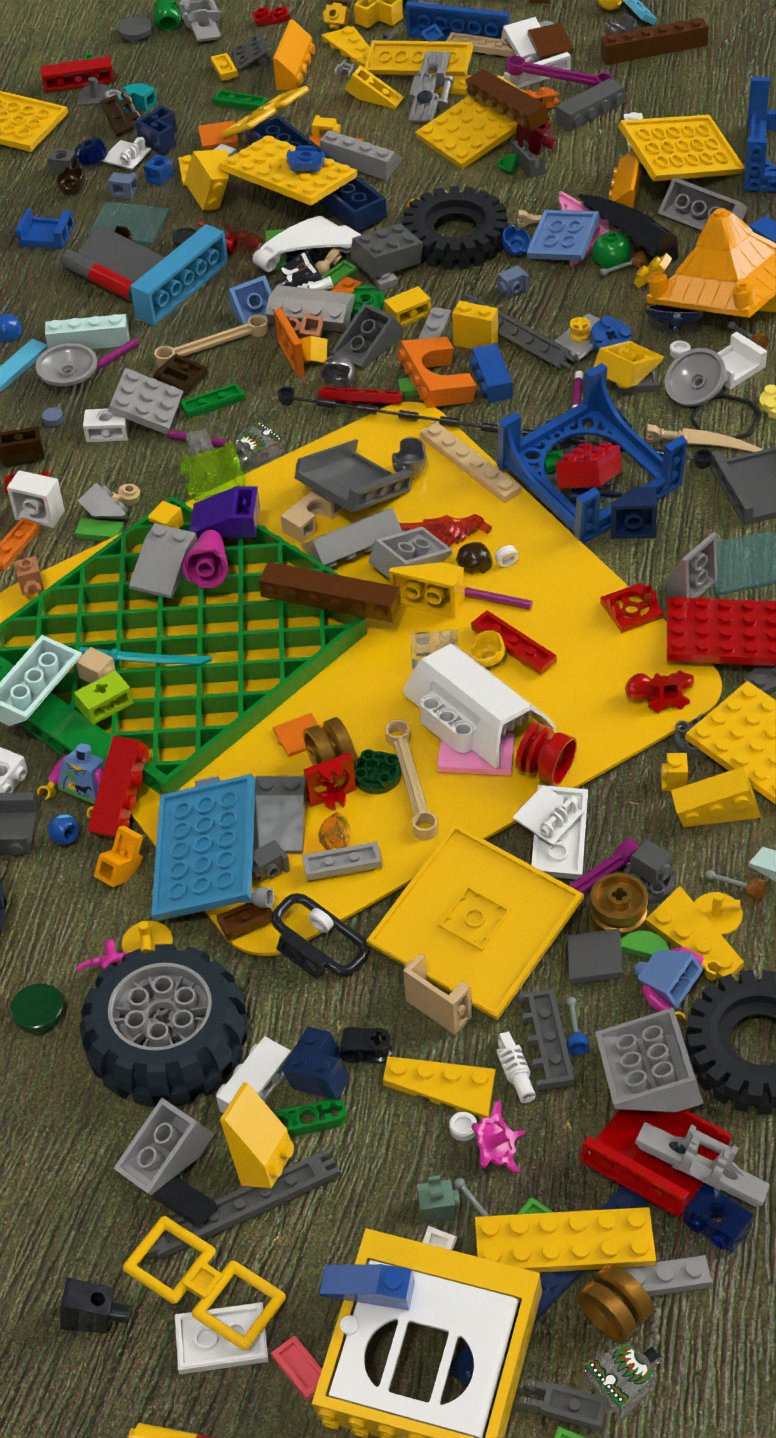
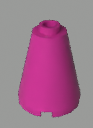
M207 530L203 532L184 557L182 564L183 574L189 582L193 581L201 588H213L220 585L227 576L229 569L222 536L217 531Z

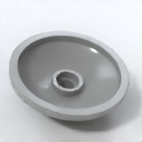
M77 343L53 346L44 351L36 361V372L39 378L50 385L68 387L82 383L97 368V357L94 351L85 345Z
M695 348L684 352L671 363L667 370L665 388L668 395L674 402L682 406H698L708 402L717 395L725 382V363L720 355L711 349Z

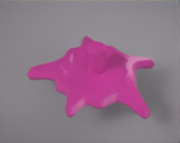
M114 939L103 941L105 955L91 958L79 964L76 971L80 972L87 966L99 965L100 968L102 967L103 970L110 964L117 967V961H121L123 955L130 952L116 953Z
M496 1101L490 1117H483L479 1124L473 1123L471 1126L476 1134L477 1146L480 1150V1167L486 1168L489 1162L500 1167L503 1164L511 1172L518 1174L520 1171L513 1159V1155L516 1152L514 1143L516 1139L525 1135L527 1131H512L509 1129L501 1115V1102Z

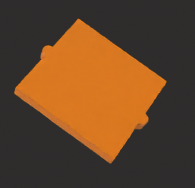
M312 713L273 727V731L278 738V744L282 745L288 757L307 751L303 739L304 729L313 725H318L322 728Z

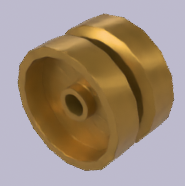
M338 717L324 721L322 728L318 725H313L303 730L305 747L313 766L350 753L353 758V766L356 767L357 756L354 745L346 727Z
M620 872L607 874L599 878L592 886L590 894V920L596 931L619 928L621 939L631 932L642 931L646 924L648 893L645 885L638 878Z
M606 1264L595 1275L594 1282L590 1281L577 1293V1302L586 1318L602 1334L618 1343L627 1341L636 1331V1324L644 1323L654 1311L652 1300L642 1285L626 1270L615 1264Z

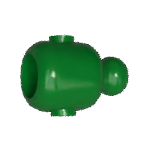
M157 0L153 6L154 25L160 31L176 30L181 24V12L178 3L175 0Z

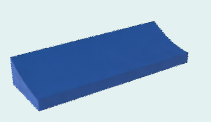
M410 1L406 4L407 36L422 38L421 31L436 23L444 34L445 40H447L451 32L501 39L503 26L510 24V12Z

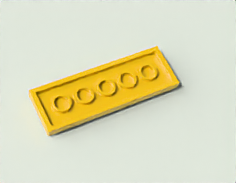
M372 40L364 68L372 74L416 75L422 68L426 51L450 52L445 75L466 76L474 45L472 42ZM431 70L429 74H434L437 70Z
M649 1207L475 1217L477 1257L538 1273L602 1269L608 1263L615 1264L621 1268L656 1266Z

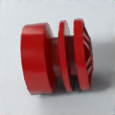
M535 722L528 728L520 742L516 754L515 767L517 770L527 772L531 776H535L538 773L540 780L554 786L559 785L572 766L577 750V740L563 732H557L554 735L553 728L545 727L543 724Z

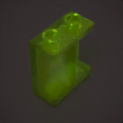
M233 441L224 443L223 447L189 457L187 454L182 455L181 463H179L182 475H186L188 483H186L189 496L193 495L194 501L211 497L235 486H245L246 483Z

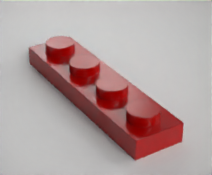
M322 386L318 390V398L345 400L347 404H356L357 401H363L366 405H377L379 402L386 403V406L401 404L404 400V391Z
M488 610L471 622V629L478 634L492 630L500 633L505 644V652L540 675L557 662V655Z

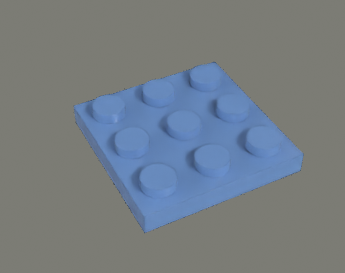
M544 210L526 253L528 259L583 261L600 219L599 212Z

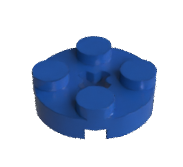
M297 146L295 151L291 152V149L287 151L286 161L293 172L303 170L317 173L325 163V153L322 150L321 153L318 152L317 147Z
M604 316L593 325L589 337L593 343L594 350L598 352L599 348L631 341L632 331L623 322L610 316ZM608 335H612L615 339L609 340L607 338Z

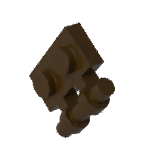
M127 91L121 93L123 100H119L116 94L100 101V105L116 136L132 130L133 125L131 122L142 117L140 111H137L133 104V98L129 96ZM124 107H127L131 114L127 115Z

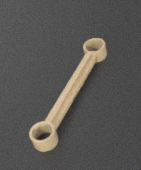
M253 315L248 319L247 324L175 348L170 346L158 347L154 352L156 365L161 367L175 354L185 357L250 334L255 337L264 336L269 331L268 319L264 315Z
M393 720L386 725V741L395 748L396 755L399 758L401 772L414 813L412 819L413 834L420 840H430L438 832L437 817L429 812L408 744L410 741V727L403 720ZM395 731H402L405 733L401 736L391 735V733ZM425 822L431 823L433 825L428 829H421L417 827L419 824Z

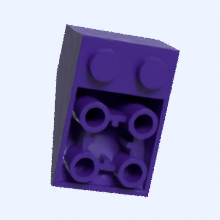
M235 486L194 503L189 531L196 533V537H200L207 530L217 531L222 537H256L260 511L258 486Z

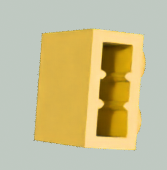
M459 301L452 312L453 345L472 349L474 347L497 344L498 308Z

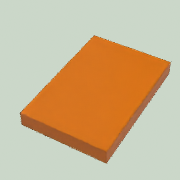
M282 308L274 309L277 342L296 376H305L302 343Z

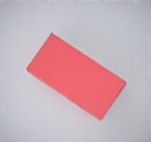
M294 1335L271 1352V1356L308 1402L314 1397L322 1368Z

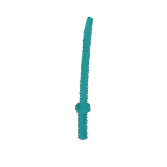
M81 646L79 652L83 655L89 648ZM112 648V651L96 649L112 657L114 663L121 660L143 663L201 665L212 661L211 656L123 652L116 648Z

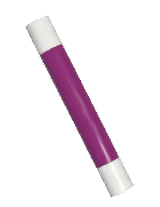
M582 371L575 372L572 407L578 406L581 402Z

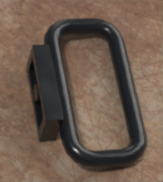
M295 893L287 896L272 913L271 922L273 927L281 934L276 949L317 980L324 973L325 968L337 975H352L361 967L370 954V946L367 945L366 939L304 894ZM297 903L302 904L310 911L314 908L322 910L332 919L334 923L332 927L359 947V953L348 965L338 964L282 922V916Z

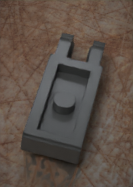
M531 1379L524 1381L523 1389L539 1396L545 1395V1397L541 1401L522 1396L519 1398L518 1407L535 1414L541 1413L543 1416L601 1432L608 1405L606 1397L552 1382L544 1383Z

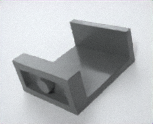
M34 792L0 793V855L31 854L38 812Z

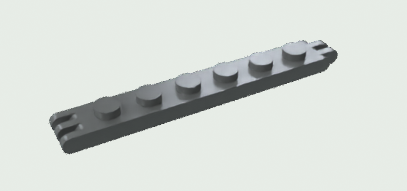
M467 292L463 294L469 303L492 307ZM498 310V334L559 369L562 366L570 369L571 365L565 361L569 359L574 362L576 359L570 355L571 350Z
M324 1150L284 1168L281 1176L277 1178L272 1188L245 1186L215 1200L214 1202L218 1210L198 1227H195L182 1217H177L173 1221L204 1240L338 1178L341 1172L336 1167L334 1159H330L332 1156L330 1151ZM165 1230L147 1252L145 1258L150 1259L158 1256L159 1259H163L190 1245Z

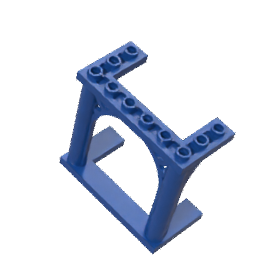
M751 77L747 120L749 137L747 140L743 191L776 192V166L766 157V130H776V110H767L770 77Z
M603 363L585 372L583 403L570 408L567 412L553 418L545 425L537 427L526 436L521 437V416L517 412L502 418L498 422L497 466L502 471L509 469L574 532V537L583 544L611 528L612 505L599 512L600 492L594 487L577 497L575 507L546 476L544 461L552 447L564 439L579 435L599 436L620 445L629 456L654 478V480L642 487H656L657 500L682 485L687 440L681 435L664 446L662 458L624 422L609 397L606 388L608 368ZM590 420L593 422V426L589 429L582 426ZM533 453L540 456L538 459H528L526 457Z

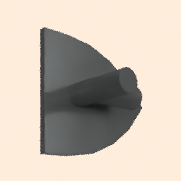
M90 77L88 79L89 86H85L78 94L77 106L100 104V101L105 99V93L110 89L105 84H98L96 78Z

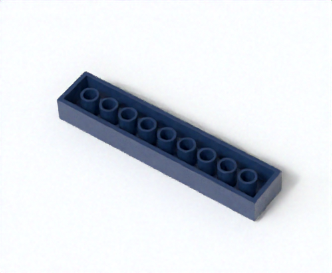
M279 115L273 116L253 129L248 130L249 146L265 136H273L277 140L288 142L296 147L303 145L317 147L318 152L321 153L322 150L325 153V158L333 159L335 162L340 163ZM358 176L318 201L356 232L387 218L386 198Z

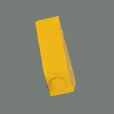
M361 65L352 74L345 87L346 91L359 100L396 109L404 98Z

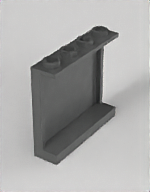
M355 439L298 458L294 478L353 513L410 492L414 472L409 469L394 474L356 453L358 440Z
M776 447L725 459L720 451L712 452L710 469L743 526L776 518Z

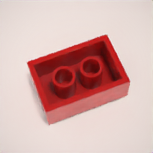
M611 442L600 443L599 446H591V443L579 444L576 449L570 450L569 454H564L563 458L556 462L558 488L601 487L622 471L620 445H612Z

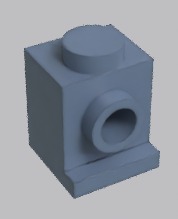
M114 172L108 179L111 197L133 199L139 189L136 173L124 174Z
M514 266L498 273L497 288L507 298L521 291L528 292L529 275L520 266Z

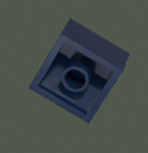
M633 487L612 503L611 539L656 537V487Z

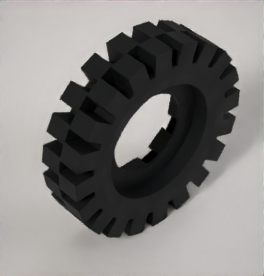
M450 186V193H446L442 187L434 189V196L426 192L420 195V200L415 198L411 201L410 207H406L404 216H402V225L423 242L421 263L427 261L428 266L437 268L443 262V269L453 270L454 263H458L460 270L468 269L469 261L476 267L484 264V258L491 261L497 257L496 252H502L501 237L504 229L508 227V218L504 204H500V200L494 195L489 197V192L480 190L475 194V188L465 187L462 193L459 192V186ZM456 218H463V221L476 223L474 232L462 237L441 236L434 229L437 222L441 220L447 222L456 220Z
M753 970L740 971L739 981H736L732 974H728L719 978L718 988L711 983L702 991V999L696 998L691 1007V1014L688 1015L685 1044L694 1074L698 1073L697 1082L705 1091L713 1087L714 1099L725 1105L732 1098L735 1100L734 1109L746 1113L750 1104L757 1105V1115H771L772 1107L776 1105V1063L757 1065L744 1060L736 1053L732 1046L731 1033L739 1021L749 1016L758 1015L764 1018L776 1019V972L763 970L762 979H755Z

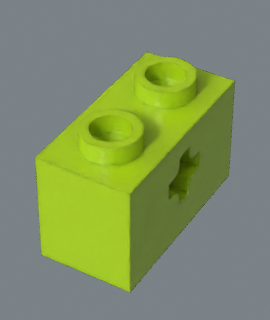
M116 670L74 692L78 709L91 725L133 704L130 686Z

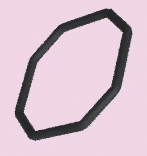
M718 393L711 399L723 397L749 404L757 415L751 428L746 433L732 437L741 439L752 435L761 418V413L751 400L725 393ZM702 404L696 406L690 417V421L697 430H702L695 420Z

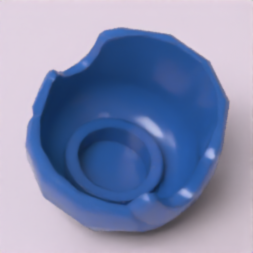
M510 225L504 229L502 234V248L510 255H524L527 253L531 243L530 236L525 232L524 228L517 229L514 225Z
M9 313L0 314V342L17 339L23 331L19 319Z

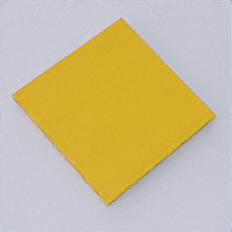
M454 823L366 942L368 946L404 967L410 960H414L420 954H423L425 956L426 979L449 993L461 982H464L471 987V1006L498 1021L584 899V894Z

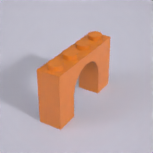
M447 336L401 341L400 350L397 351L398 361L402 363L405 373L410 377L413 387L416 388L420 399L423 400L427 408L473 403L477 385L469 373L439 375L426 369L451 365L454 347Z

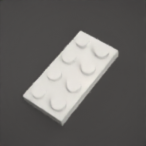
M546 786L563 798L570 797L571 795L575 796L578 799L577 807L584 812L553 846L534 833L531 865L552 877L578 879L582 876L588 789Z

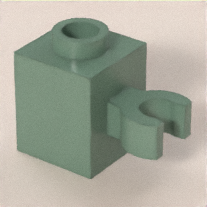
M440 1176L428 1177V1183L417 1184L422 1224L456 1219L455 1208L460 1207L458 1190L452 1189L451 1179L440 1181Z

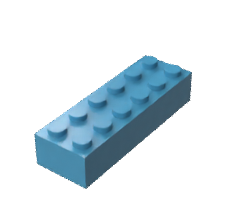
M207 224L204 225L130 285L135 317L154 326L229 264L224 231Z

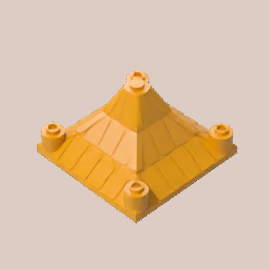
M724 208L716 209L709 216L697 240L696 247L675 271V274L668 279L666 274L656 271L647 278L649 294L646 295L647 303L750 318L776 295V243L754 233L748 225L731 211H727Z

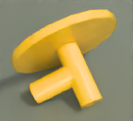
M707 893L697 898L694 902L722 936L733 933L742 923L743 911L740 906V900H735L725 893Z
M141 921L127 930L121 945L123 952H132L140 948L141 952L145 953L154 951L155 945L173 944V937L166 925L157 921Z

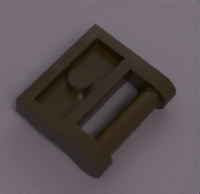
M175 354L155 371L153 378L183 390V394L189 395L192 388L208 375V368ZM170 373L185 381L181 382L173 377L168 376L167 374Z

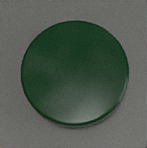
M371 749L362 751L361 756L357 759V765L354 767L355 785L361 791L369 794H382L394 789L401 779V767L398 756Z
M43 983L32 984L21 989L14 996L10 1006L11 1016L16 1026L36 1036L46 1034L50 1028L54 1027L61 1020L66 1011L61 993L55 987Z

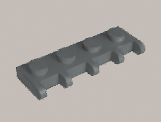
M554 989L518 994V1003H528L530 1013L521 1015L522 1023H533L535 1035L526 1038V1043L528 1046L538 1045L540 1058L531 1061V1066L533 1069L543 1068L545 1079L538 1080L535 1083L536 1089L547 1090L573 1086L575 1079Z

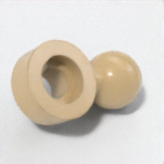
M333 247L324 261L316 263L315 266L321 276L330 270L332 264L336 266L341 260L342 256L340 254L342 251L338 247Z
M124 484L119 488L118 494L112 492L113 495L111 496L116 503L120 500L124 505H134L140 500V489L134 484Z

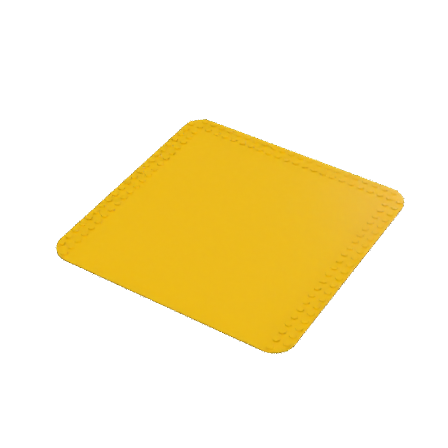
M402 402L401 404H392L380 409L392 412H399V410L417 412L419 416L439 419L441 416L447 417L435 407L427 408L425 403ZM378 412L377 415L369 414L185 502L187 506L193 509L194 503L235 486H258L260 501L258 524L266 527L273 534L281 536L291 545L297 546L304 553L306 552L301 544L393 507L402 532L423 526L453 550L451 555L441 561L443 563L458 566L456 561L458 550L465 544L480 542L488 548L493 559L492 567L486 573L476 570L469 574L464 570V591L468 587L533 601L530 610L465 596L456 619L401 605L393 623L364 617L367 634L179 789L184 790L196 787L195 781L219 776L220 781L253 774L255 779L256 776H304L303 770L313 766L307 751L288 757L282 745L278 744V738L273 731V727L312 713L317 723L323 726L324 721L338 717L351 737L357 759L361 756V752L366 749L396 755L395 748L386 741V725L393 720H403L408 723L410 727L409 748L428 811L437 817V835L430 840H420L414 836L412 826L414 813L402 772L400 782L394 789L382 794H369L361 791L356 786L355 791L345 794V807L336 802V810L334 811L325 807L324 803L310 807L307 802L303 854H287L290 868L288 873L281 871L275 877L268 878L263 882L252 876V892L259 887H271L273 889L274 903L271 907L272 912L287 896L299 893L310 897L338 919L345 921L408 885L454 823L487 840L517 823L513 816L538 791V785L554 786L540 780L538 773L535 776H531L527 772L517 770L515 767L517 750L525 732L533 723L538 722L531 716L528 721L522 720V725H514V730H506V733H515L511 776L438 772L437 766L441 739L421 723L420 708L403 695V689L408 678L422 658L450 643L456 645L470 656L469 648L473 647V638L478 634L471 629V622L486 610L557 655V662L541 675L507 652H505L504 657L498 664L485 667L547 715L557 726V731L554 732V735L557 732H563L576 738L577 750L568 774L559 785H556L557 787L579 788L674 734L678 721H686L691 724L699 715L710 713L720 700L722 680L712 663L667 661V621L663 618L621 633L600 603V597L629 586L581 541L575 538L562 523L522 486L519 495L504 503L420 438V431L435 422L439 423L438 421L418 419V421L398 418V415ZM441 425L520 485L505 470L502 471L497 466V463L459 427ZM414 437L424 443L427 456L426 465L419 476L413 477L410 492L353 513L344 509L333 519L325 515H316L317 532L303 543L298 542L282 531L281 515L313 491L312 488L294 478L298 458L357 439L356 453L394 474L396 471L392 464V454L400 451L401 440ZM119 535L41 571L43 591ZM245 537V545L259 544L253 539ZM238 538L223 539L224 547L238 546ZM143 544L135 546L129 553H140ZM504 546H514L519 554L518 560L508 567L499 566L495 559L496 552ZM364 549L357 551L358 556L346 561L344 557L337 560V565L330 567L341 576L390 585L389 578L377 571L368 562L372 550L365 552ZM288 561L284 562V565L294 566ZM267 563L245 564V573L263 572ZM238 565L228 566V574H238ZM128 572V581H131L133 572ZM120 573L96 575L88 584L119 582ZM19 582L3 590L0 593V623L37 597L38 592L31 593L30 599H27L25 595L22 596ZM260 591L245 592V602L275 600L261 597ZM238 593L206 595L205 604L238 602ZM633 595L628 597L630 601L637 603L644 601L639 596ZM198 596L166 598V607L198 605ZM158 598L127 600L126 610L158 608ZM619 600L615 604L619 603L620 609H622L624 604ZM118 601L87 603V612L118 610ZM78 604L56 605L47 612V615L77 613ZM628 606L625 610L634 613L638 609L634 606ZM649 607L641 609V616L648 612ZM330 615L325 616V625L343 624ZM320 616L285 618V628L320 626ZM279 619L245 621V631L279 629ZM238 622L205 624V634L238 632ZM198 624L165 626V636L198 634ZM157 627L125 629V639L157 637ZM117 630L85 632V642L116 640ZM76 633L45 635L61 644L75 643ZM36 635L13 637L5 643V647L32 646L35 643ZM320 645L286 648V658L312 657L321 647ZM279 648L245 650V661L279 659ZM238 651L205 653V656L212 657V661L205 664L238 662ZM185 654L181 656H197V654ZM124 661L123 669L156 667V663ZM164 664V667L180 666L184 664ZM74 665L67 673H73ZM681 670L684 673L693 675L695 679L693 686L683 692L684 696L690 699V703L681 710L676 706L668 705L667 708H662L659 713H656L647 703L654 695L643 701H636L627 697L625 693L627 681L637 673H644L653 679L655 673H659L661 676H669L671 673H677V671ZM280 678L245 680V692L271 690L280 683ZM238 681L204 683V695L238 692ZM197 684L163 686V697L196 695ZM155 687L130 688L133 699L155 698ZM72 692L53 693L68 705L71 704ZM238 712L204 714V726L229 725L238 717ZM196 715L162 717V729L196 727ZM154 717L121 720L120 732L154 729ZM112 720L96 723L97 726L108 734L111 733ZM395 731L391 733V735L393 736H401L405 734L402 731ZM195 746L162 748L161 761L186 760L195 753ZM148 749L149 757L147 762L151 764L153 749ZM346 776L340 780L338 779L334 787L343 784ZM142 782L136 793V806L131 812V816L156 848L160 795ZM321 785L314 788V790L320 793L325 791L326 787ZM425 822L419 824L417 827L421 829H428L433 825L431 823ZM372 842L378 843L382 868L307 881L302 855ZM246 903L232 904L205 910L204 912L226 939L217 922L216 915ZM302 904L292 905L282 916V922L307 941L323 933L310 924L307 916L311 911ZM272 922L227 940L233 947L251 955L274 956L282 954L276 949L281 934L273 927Z

